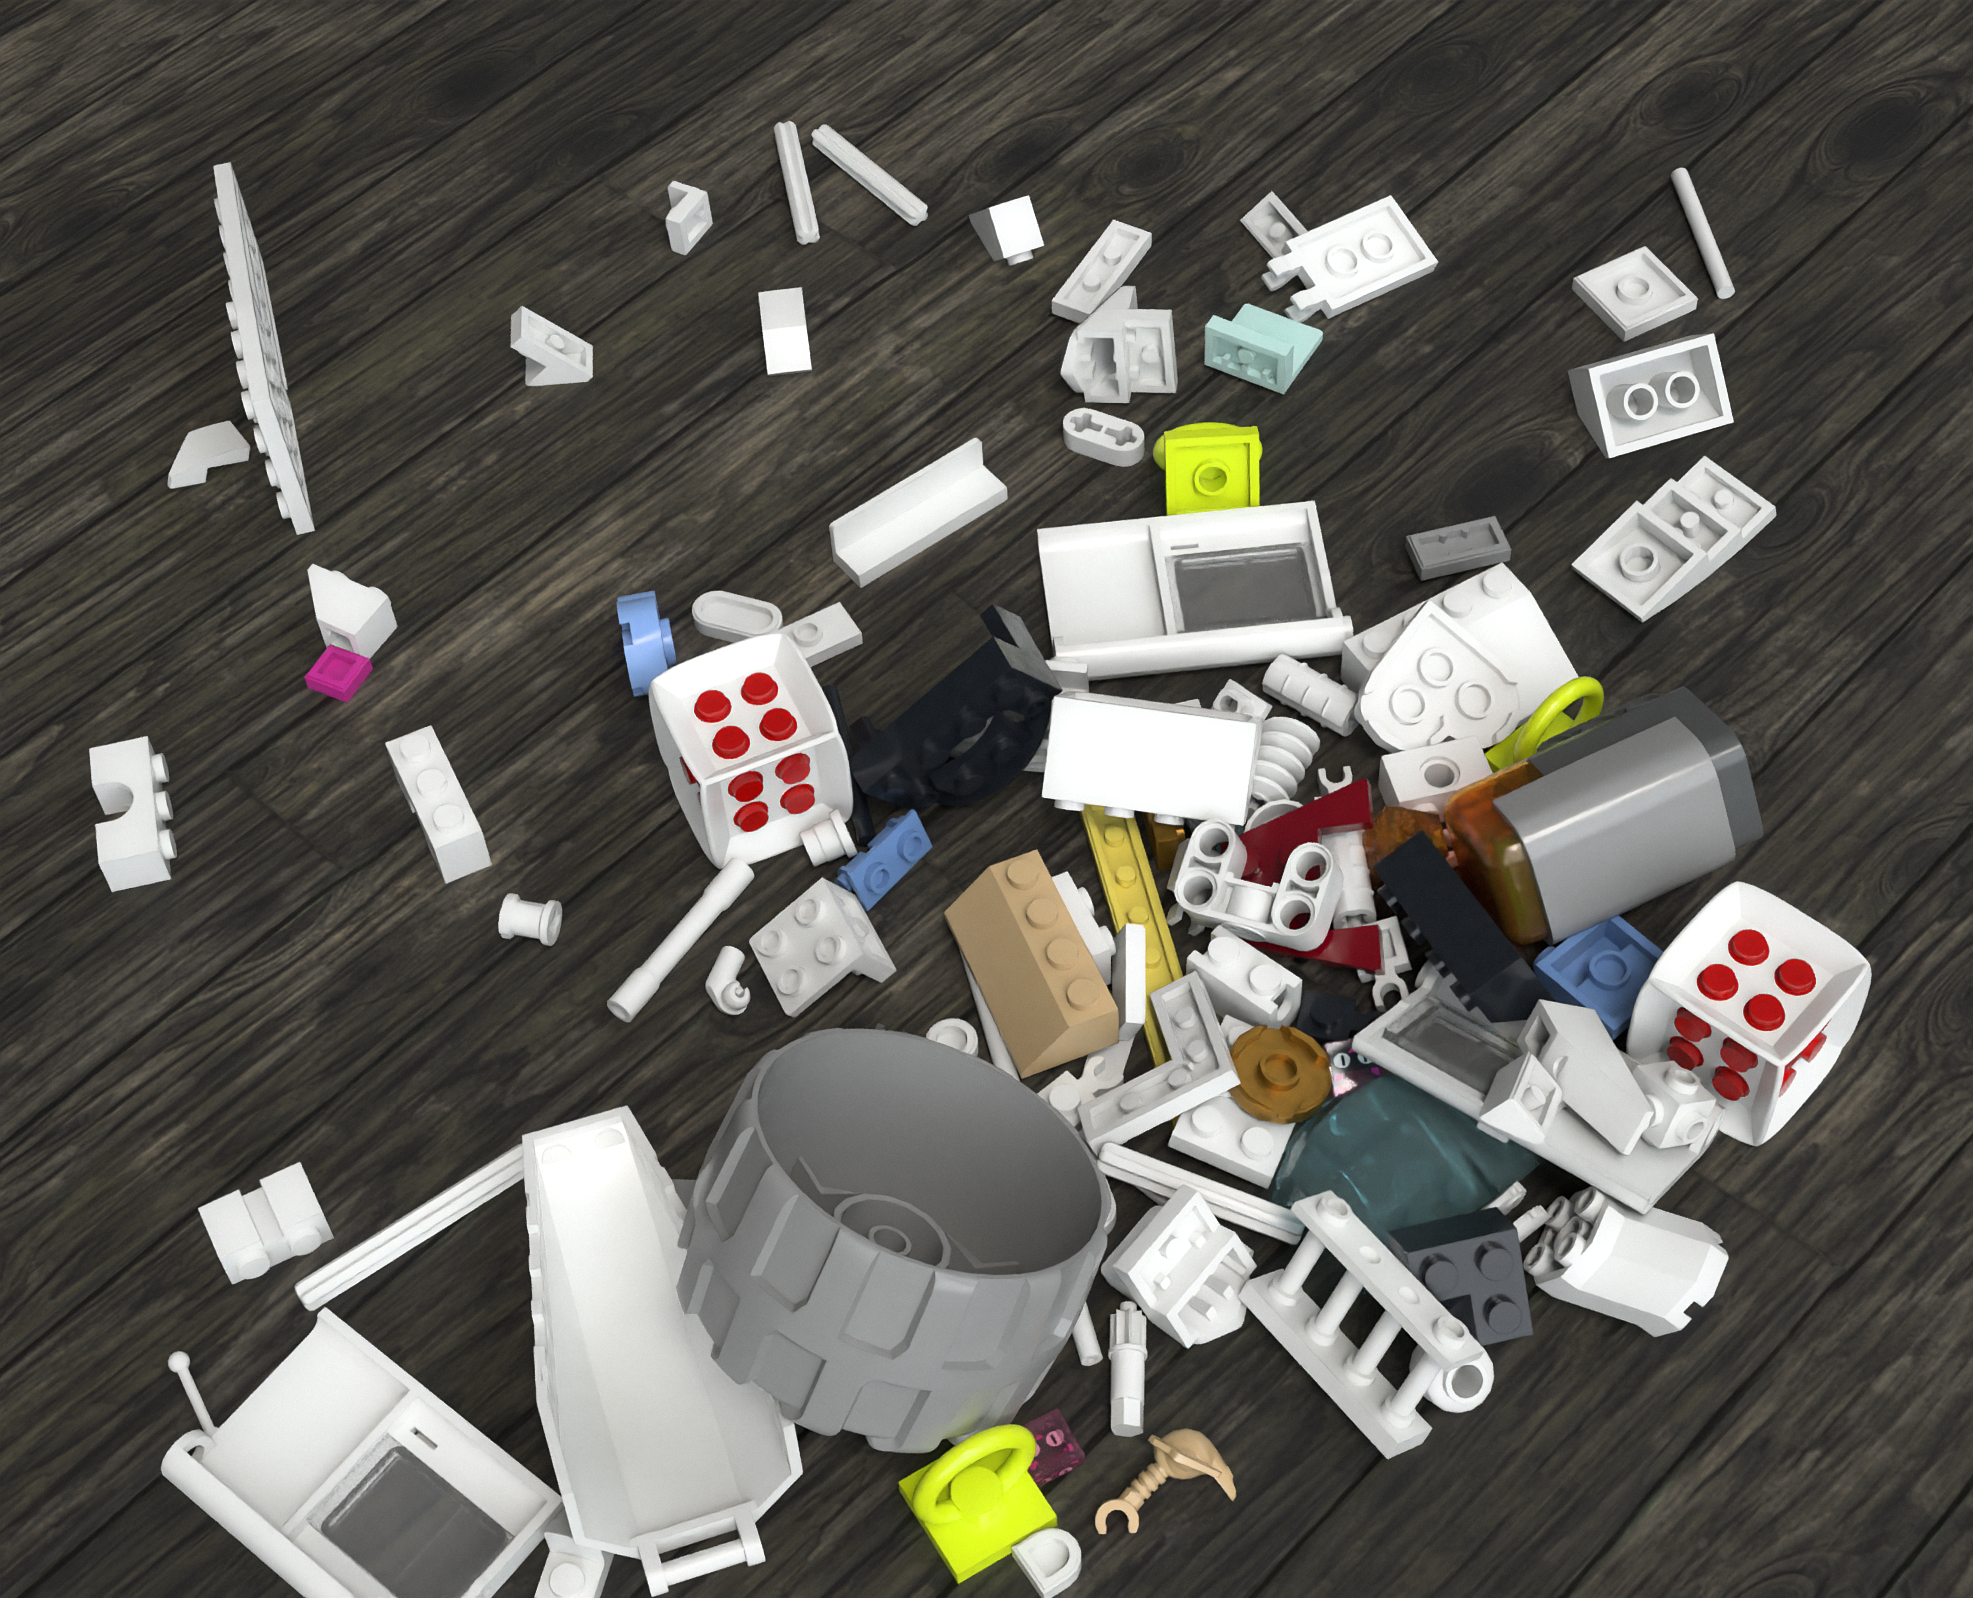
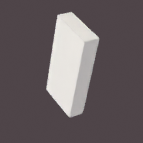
M1126 923L1114 938L1116 954L1112 956V998L1119 1012V1040L1130 1041L1145 1024L1144 925Z

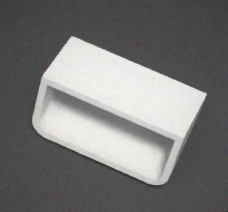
M1066 691L1054 696L1042 797L1055 799L1054 807L1065 810L1084 811L1086 803L1105 806L1104 814L1109 816L1134 818L1136 810L1155 813L1154 821L1172 825H1184L1185 818L1205 821L1219 819L1228 823L1235 830V825L1243 826L1246 823L1264 718L1237 712L1088 692Z

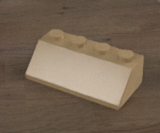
M1036 849L989 866L944 912V916L1021 1078L1029 1077L1118 1044V1008L1038 850Z

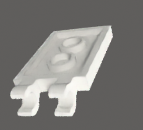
M1390 195L1286 241L1281 251L1284 256L1270 260L1267 263L1270 272L1263 274L1261 278L1268 289L1274 291L1284 286L1296 275L1299 276L1308 290H1302L1291 296L1290 300L1293 306L1286 308L1284 312L1289 319L1302 323L1320 309L1329 319L1434 271L1438 261Z

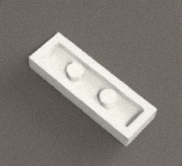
M1113 220L1052 299V313L1081 323L1113 292L1123 285L1152 246V233Z

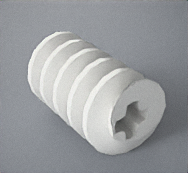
M1272 717L1263 722L1247 820L1250 819L1258 808L1268 802L1282 799L1290 800L1296 794L1297 784L1305 777V769L1311 765L1313 755L1320 748V739L1316 732L1308 725L1288 717Z

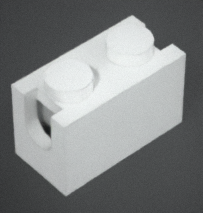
M1218 925L1211 932V942L1209 943L1208 951L1204 955L1194 950L1187 957L1186 975L1197 971L1205 984L1215 1013L1224 1018L1225 1015H1228L1254 1027L1268 1025L1267 1029H1280L1281 1025L1289 1026L1299 1016L1302 979L1221 925Z

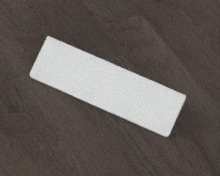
M973 438L833 521L829 525L833 561L862 588L1008 500L1007 487L983 465L982 442L978 438Z

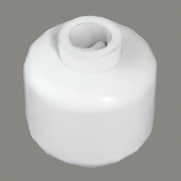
M1419 1344L1412 1353L1409 1364L1410 1372L1424 1352V1349ZM1486 1350L1481 1358L1445 1373L1441 1368L1423 1397L1442 1410L1454 1413L1471 1411L1483 1403L1490 1393L1494 1381L1493 1363Z

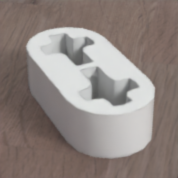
M1088 408L1075 409L1064 417L1063 439L1068 449L1121 467L1132 466L1143 458L1145 452L1144 432L1138 425Z

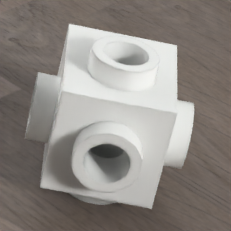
M1674 1060L1636 1065L1632 1075L1654 1111L1645 1132L1641 1134V1137L1658 1149L1696 1143L1708 1127V1117L1717 1098L1700 1084L1699 1078L1694 1073L1680 1067Z

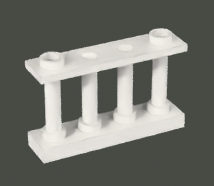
M1329 1190L1296 1201L1291 1211L1309 1229L1307 1235L1285 1270L1282 1268L1248 1280L1239 1293L1238 1298L1387 1459L1421 1445L1433 1429L1419 1415L1415 1407L1441 1368L1446 1373L1481 1358L1485 1349L1473 1338L1467 1327L1460 1320L1453 1317L1352 1212L1351 1207L1343 1199L1337 1197ZM1326 1247L1347 1270L1321 1310L1303 1291L1301 1286ZM1364 1287L1384 1307L1385 1311L1359 1350L1344 1335L1339 1325ZM1403 1327L1424 1349V1352L1397 1391L1378 1371L1377 1365Z

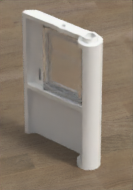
M1315 501L1037 529L1053 657H1071L1079 663L1087 664L1088 681L1274 662L1281 654H1285L1293 659L1342 655L1343 641L1353 637L1351 617L1343 616L1340 607H1336Z
M1429 960L1424 964L1417 976L1415 987L1418 989L1405 999L1400 1000L1397 1005L1356 1034L1352 1042V1050L1479 1121L1476 1128L1503 1143L1511 1139L1642 1214L1647 1213L1707 1150L1716 1136L1727 1111L1725 1107L1715 1103L1708 1117V1127L1696 1143L1658 1149L1647 1143L1640 1136L1630 1155L1622 1154L1562 1099H1560L1545 1142L1538 1146L1486 1124L1478 1117L1496 1073L1523 1055L1516 1040L1527 1020L1490 1023L1478 1007L1468 1012L1449 987L1457 979L1452 973L1444 979ZM1618 1050L1631 1073H1633L1636 1065L1644 1064Z
M326 1307L317 1314V1323L311 1333L211 1437L200 1429L192 1430L180 1437L171 1446L162 1461L161 1471L164 1477L305 1598H491L545 1538V1528L564 1509V1503L559 1494ZM196 1446L193 1455L190 1456L187 1452Z

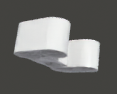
M1210 819L1202 822L1195 828L1191 835L1174 889L1176 901L1194 923L1214 929L1221 925L1240 938L1256 942L1265 941L1298 951H1309L1323 943L1328 934L1344 880L1341 868L1325 846L1311 842L1299 845L1288 858L1280 884L1273 882L1272 887L1241 880L1247 861V851L1240 838L1228 823L1219 819ZM1220 842H1229L1227 850L1222 855L1209 857V852L1213 846ZM1326 865V871L1319 879L1314 881L1305 880L1306 873L1313 866ZM1213 889V894L1206 903L1193 905L1194 898L1200 891ZM1297 914H1311L1310 920L1303 928L1297 930L1289 929L1291 920Z

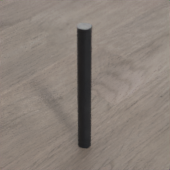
M825 685L822 687V690L832 708L849 760L855 753L839 692L835 685ZM850 770L853 790L851 819L858 845L868 847L867 844L876 837V832L866 794L862 792Z

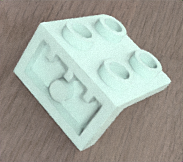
M1244 304L1232 322L1213 315L1206 324L1204 365L1285 394L1321 343L1323 332L1251 304Z

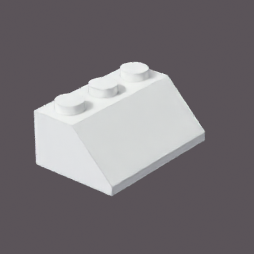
M1714 333L1687 336L1568 370L1577 413L1605 458H1612L1734 422Z

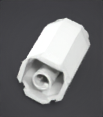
M1590 1186L1585 1190L1576 1192L1569 1200L1563 1196L1558 1197L1548 1207L1546 1212L1551 1217L1544 1223L1546 1226L1540 1240L1527 1254L1523 1266L1525 1271L1534 1277L1535 1284L1552 1297L1636 1324L1653 1337L1682 1330L1692 1319L1683 1312L1693 1301L1703 1307L1714 1296L1729 1257L1726 1250L1718 1245L1723 1243L1720 1235L1705 1224L1654 1207L1647 1213L1642 1214L1598 1188Z

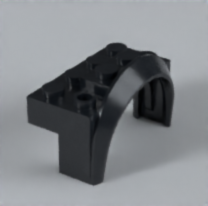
M992 604L980 614L992 638L884 730L875 729L867 716H861L849 726L861 748L848 760L849 767L863 793L919 812L921 809L930 807L935 802L944 805H965L984 800L1004 789L1022 773L1036 754L1044 738L1049 723L1052 700L1054 696L1059 695L1063 690L1035 645L1021 617ZM1011 710L1023 715L1025 718L1023 721H1020L1005 714L1003 711ZM993 717L983 735L972 747L954 760L943 764L949 758L950 751L965 738H970L980 733L986 727L987 720Z

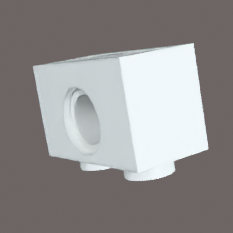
M1477 735L1381 756L1378 787L1396 832L1413 828L1425 829L1436 823L1458 819L1459 814L1490 802L1494 798L1496 780Z

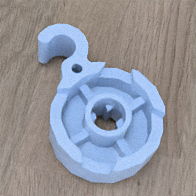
M655 591L617 597L618 602H616L619 624L622 625L623 647L634 697L648 695L651 681L668 670V666L677 665L669 618L660 619Z

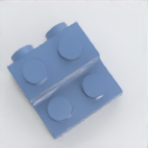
M1618 915L1567 938L1556 948L1554 946L1547 947L1538 955L1532 969L1556 1002L1594 1009L1613 1041L1629 1028L1638 993L1663 951Z

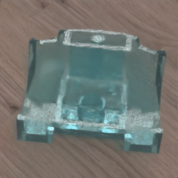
M1393 1073L1359 1083L1321 1106L1318 1113L1314 1114L1293 1135L1284 1150L1286 1156L1276 1177L1277 1189L1272 1193V1200L1277 1205L1292 1207L1296 1201L1331 1190L1351 1207L1352 1212L1392 1253L1389 1236L1390 1230L1475 1212L1491 1198L1497 1197L1514 1182L1521 1181L1540 1164L1527 1148L1511 1139L1506 1143L1499 1141L1476 1128L1479 1121ZM1364 1287L1362 1288L1361 1292L1364 1296L1371 1295Z

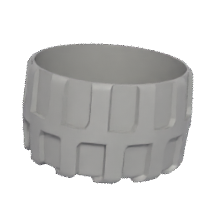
M832 1028L810 1032L779 1050L769 1051L752 1067L713 1139L699 1171L677 1243L679 1248L688 1250L676 1286L677 1294L684 1315L697 1314L714 1341L711 1358L735 1383L741 1385L753 1381L766 1392L779 1399L780 1412L785 1418L821 1435L833 1436L839 1433L841 1429L865 1435L868 1444L876 1450L895 1453H927L938 1447L942 1439H947L952 1444L957 1445L985 1429L1010 1424L1022 1404L1033 1396L1056 1357L1067 1343L1082 1312L1107 1247V1234L1103 1228L1112 1204L1110 1192L1103 1171L1098 1168L1091 1152L1073 1125L1038 1094L995 1065L948 1045L899 1031Z

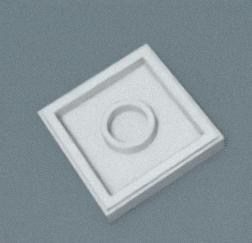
M1646 246L1574 277L1572 290L1623 342L1696 310L1698 298Z

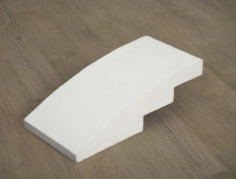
M1704 456L1678 482L1670 478L1644 505L1636 501L1571 566L1575 572L1643 623L1701 583L1742 549L1776 517V507Z

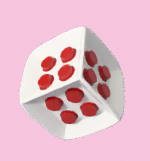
M769 633L732 643L682 662L664 671L651 681L649 686V705L659 751L668 768L675 795L702 850L715 867L723 869L732 858L740 859L747 865L802 846L804 843L799 833L831 818L829 813L836 809L839 810L844 823L850 819L853 811V790L844 742L839 734L832 708L800 649L785 633Z
M1736 881L1722 889L1697 913L1666 948L1654 965L1636 998L1628 1029L1626 1053L1644 1064L1674 1060L1680 1067L1694 1073L1699 1078L1700 1084L1717 1098L1716 1103L1727 1109L1719 1130L1738 1141L1759 1146L1774 1136L1809 1098L1829 1073L1842 1048L1851 1038L1861 1016L1870 988L1872 976L1870 964L1846 940L1789 903L1756 886Z

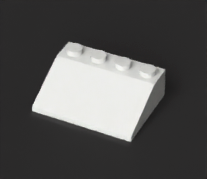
M1503 562L1430 598L1441 610L1505 662L1517 677L1519 683L1515 686L1520 697L1519 709L1522 708V716L1516 728L1525 724L1538 706L1552 692L1566 682L1578 678L1575 669L1531 592ZM1426 601L1343 641L1340 679L1351 691L1359 694L1366 676Z

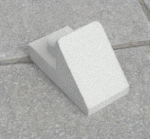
M523 306L511 315L510 347L526 357L525 384L527 386L588 382L593 377V346Z
M564 1508L545 1528L544 1537L550 1552L534 1598H600L615 1553L576 1545Z

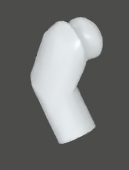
M731 946L722 947L705 983V989L720 1012L727 1015H738L747 1008L751 996L748 987L743 990L740 983L736 980V976L745 960V955L739 949Z

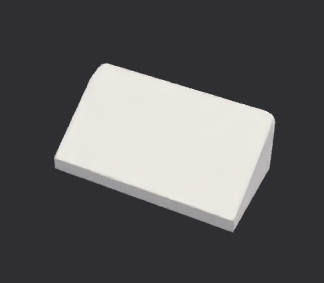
M1272 191L1240 220L1273 259L1284 256L1281 251L1286 241L1308 232Z
M1528 1051L1496 1073L1478 1117L1490 1126L1538 1146L1545 1142L1563 1090L1536 1057Z

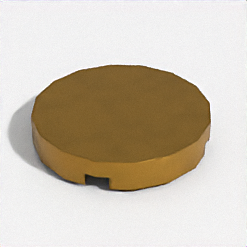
M1268 1025L1255 1026L1239 1035L1229 1052L1241 1084L1229 1089V1093L1243 1110L1262 1121L1282 1125L1303 1122L1318 1113L1331 1090L1332 1078L1329 1071L1331 1064L1327 1053L1314 1038L1294 1027L1281 1025L1280 1029H1267Z

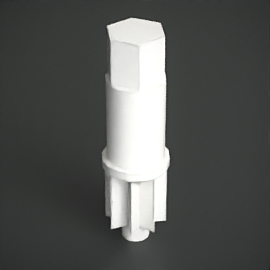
M1125 1301L1120 1304V1310L1116 1309V1314H1110V1348L1108 1350V1357L1111 1360V1429L1114 1435L1133 1437L1143 1433L1145 1360L1148 1357L1146 1349V1316L1142 1315V1310L1137 1311L1136 1303Z

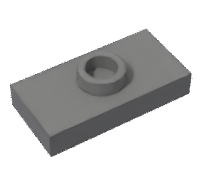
M1496 516L1406 536L1405 548L1421 581L1510 561L1511 547Z

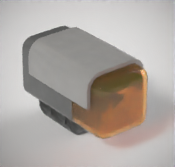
M1684 686L1667 694L1655 693L1638 697L1542 742L1537 748L1536 754L1456 790L1449 796L1444 805V821L1464 884L1503 934L1511 941L1522 945L1536 943L1544 940L1548 945H1554L1641 906L1734 861L1736 849L1762 838L1764 834L1748 761L1739 739L1727 724Z

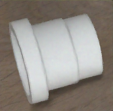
M838 809L829 813L831 818L799 833L814 867L846 854L848 858L858 855Z

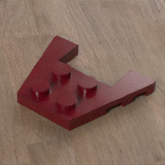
M1368 779L1355 781L1238 835L1247 851V861L1241 880L1272 887L1273 882L1280 884L1288 858L1299 845L1308 842L1322 845L1323 835L1374 829L1372 792ZM1229 842L1220 844L1221 855L1227 850ZM1316 865L1309 869L1305 875V880L1314 881L1319 879L1324 874V865ZM1297 914L1291 920L1289 929L1297 930L1303 928L1310 920L1311 914ZM1378 924L1329 930L1323 943L1309 951H1298L1265 941L1256 942L1240 938L1261 953L1290 959L1298 957L1318 961L1325 966L1335 968L1343 966L1363 970L1367 974L1376 976L1385 975L1383 936Z

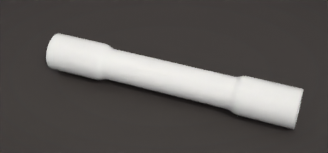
M732 858L705 888L703 896L644 964L635 969L607 1001V1006L615 1016L625 1022H631L658 991L660 983L707 928L722 911L731 906L754 879V873L746 863L740 859Z

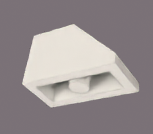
M1029 195L969 215L972 226L993 261L1007 258L1009 266L1034 258L1031 250L1044 246Z

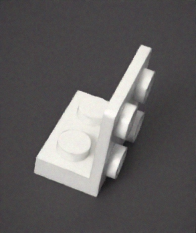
M824 878L817 881L749 940V944L785 1014L793 1018L797 1017L850 972L856 975L864 974L882 983L897 971L857 896Z

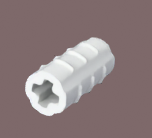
M1285 654L1279 655L1269 666L1262 682L1263 692L1281 701L1282 705H1288L1301 712V716H1308L1321 723V727H1328L1345 737L1350 735L1359 725L1354 715L1358 694L1349 690L1347 685H1340L1329 679L1327 674H1320L1309 668L1307 663H1300Z
M1361 830L1323 835L1322 845L1330 851L1341 868L1344 877L1343 887L1332 918L1334 930L1358 927L1376 922L1377 915L1373 899L1374 891L1371 888L1370 870L1367 866L1366 849L1364 848Z

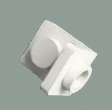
M672 181L668 186L671 210L665 218L666 229L668 230L671 250L687 255L713 224L708 194L706 191Z

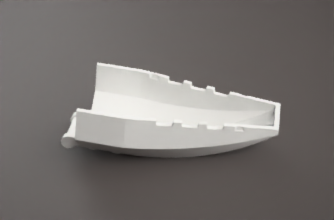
M627 1105L522 1135L524 1183L527 1198L526 1220L530 1247L529 1271L532 1283L531 1311L535 1337L536 1402L574 1543L640 1559L651 1597L669 1592V1585L745 1561L748 1567L765 1562L755 1522L803 1474L795 1425L793 1421L782 1416L779 1399L766 1392L753 1381L741 1385L735 1383L711 1358L714 1341L706 1331L698 1315H684L676 1286L688 1250L679 1248L677 1243L687 1210L675 1191L673 1181L665 1168L660 1166L654 1149ZM734 1530L738 1531L740 1539L664 1563L660 1561L659 1554Z

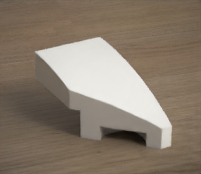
M231 421L212 424L188 432L169 472L167 485L170 489L205 483L207 468L248 461L250 445Z

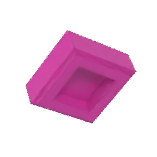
M330 644L304 678L308 688L348 703L373 670L369 658Z

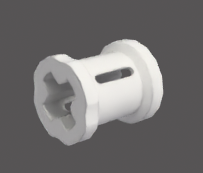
M509 893L505 897L500 910L499 933L502 938L506 939L519 935L540 939L543 945L552 946L560 932L562 922L561 903L555 900H550L547 904L524 901L520 899L518 894Z

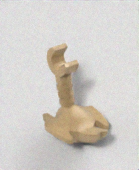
M1189 1428L1174 1430L1161 1439L1151 1435L1148 1441L1153 1444L1156 1463L1148 1465L1147 1470H1143L1138 1475L1139 1478H1135L1130 1483L1131 1486H1127L1118 1498H1110L1097 1508L1095 1513L1096 1529L1099 1534H1106V1517L1108 1513L1113 1510H1121L1127 1515L1129 1533H1136L1139 1526L1137 1511L1145 1503L1143 1500L1145 1498L1148 1499L1152 1495L1151 1492H1155L1159 1488V1484L1163 1485L1167 1477L1186 1480L1208 1474L1214 1477L1233 1501L1236 1497L1233 1475L1212 1442L1199 1431Z

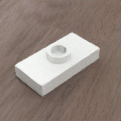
M840 602L772 632L788 635L800 649L810 667L863 644L861 631Z

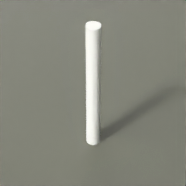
M1678 168L1671 174L1676 192L1717 296L1721 299L1729 298L1735 292L1734 286L1688 171L1685 168Z

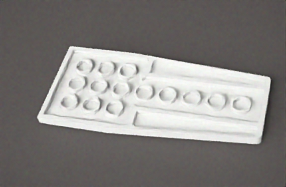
M231 162L214 165L213 169L218 198L214 199V203L221 224L219 225V232L226 251L223 253L230 277L228 285L233 300L226 303V308L233 330L238 329L231 332L237 358H243V360L236 362L237 372L242 388H248V391L241 392L244 409L248 420L253 419L255 423L259 424L253 426L254 436L260 454L265 453L266 456H270V459L265 460V466L271 486H277L278 489L281 488L282 490L281 492H276L282 518L291 517L297 535L315 531L291 404L286 392L288 388L262 256Z

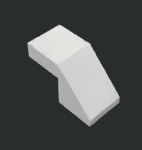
M802 287L758 292L768 376L812 371Z

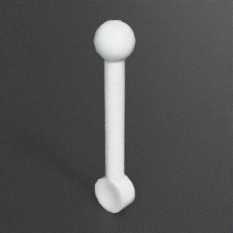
M176 1351L169 1356L168 1366L171 1371L178 1373L203 1431L211 1437L218 1427H214L188 1369L190 1358L187 1353Z

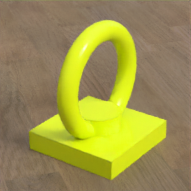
M1205 422L1188 424L1170 431H1164V434L1154 445L1153 457L1156 464L1165 471L1166 516L1260 506L1259 460L1261 459L1263 449L1259 440L1257 426L1239 427L1226 423Z
M1582 676L1561 685L1538 706L1525 724L1486 752L1485 756L1494 778L1511 792L1529 784L1524 767L1525 758L1536 754L1537 748L1547 739L1600 715L1604 701V691L1599 681L1592 677ZM1584 697L1575 720L1562 712L1571 703Z
M1006 1424L980 1431L952 1447L939 1459L898 1482L900 1493L958 1584L1012 1553V1547L1034 1533L1058 1526L1057 1515L1027 1471L1035 1457L1036 1440L1026 1427Z

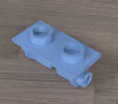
M911 809L905 816L901 815L898 819L890 818L886 823V827L867 844L869 848L867 853L860 851L846 866H841L837 870L838 877L834 880V883L849 892L854 891L864 910L869 911L933 847L916 811Z

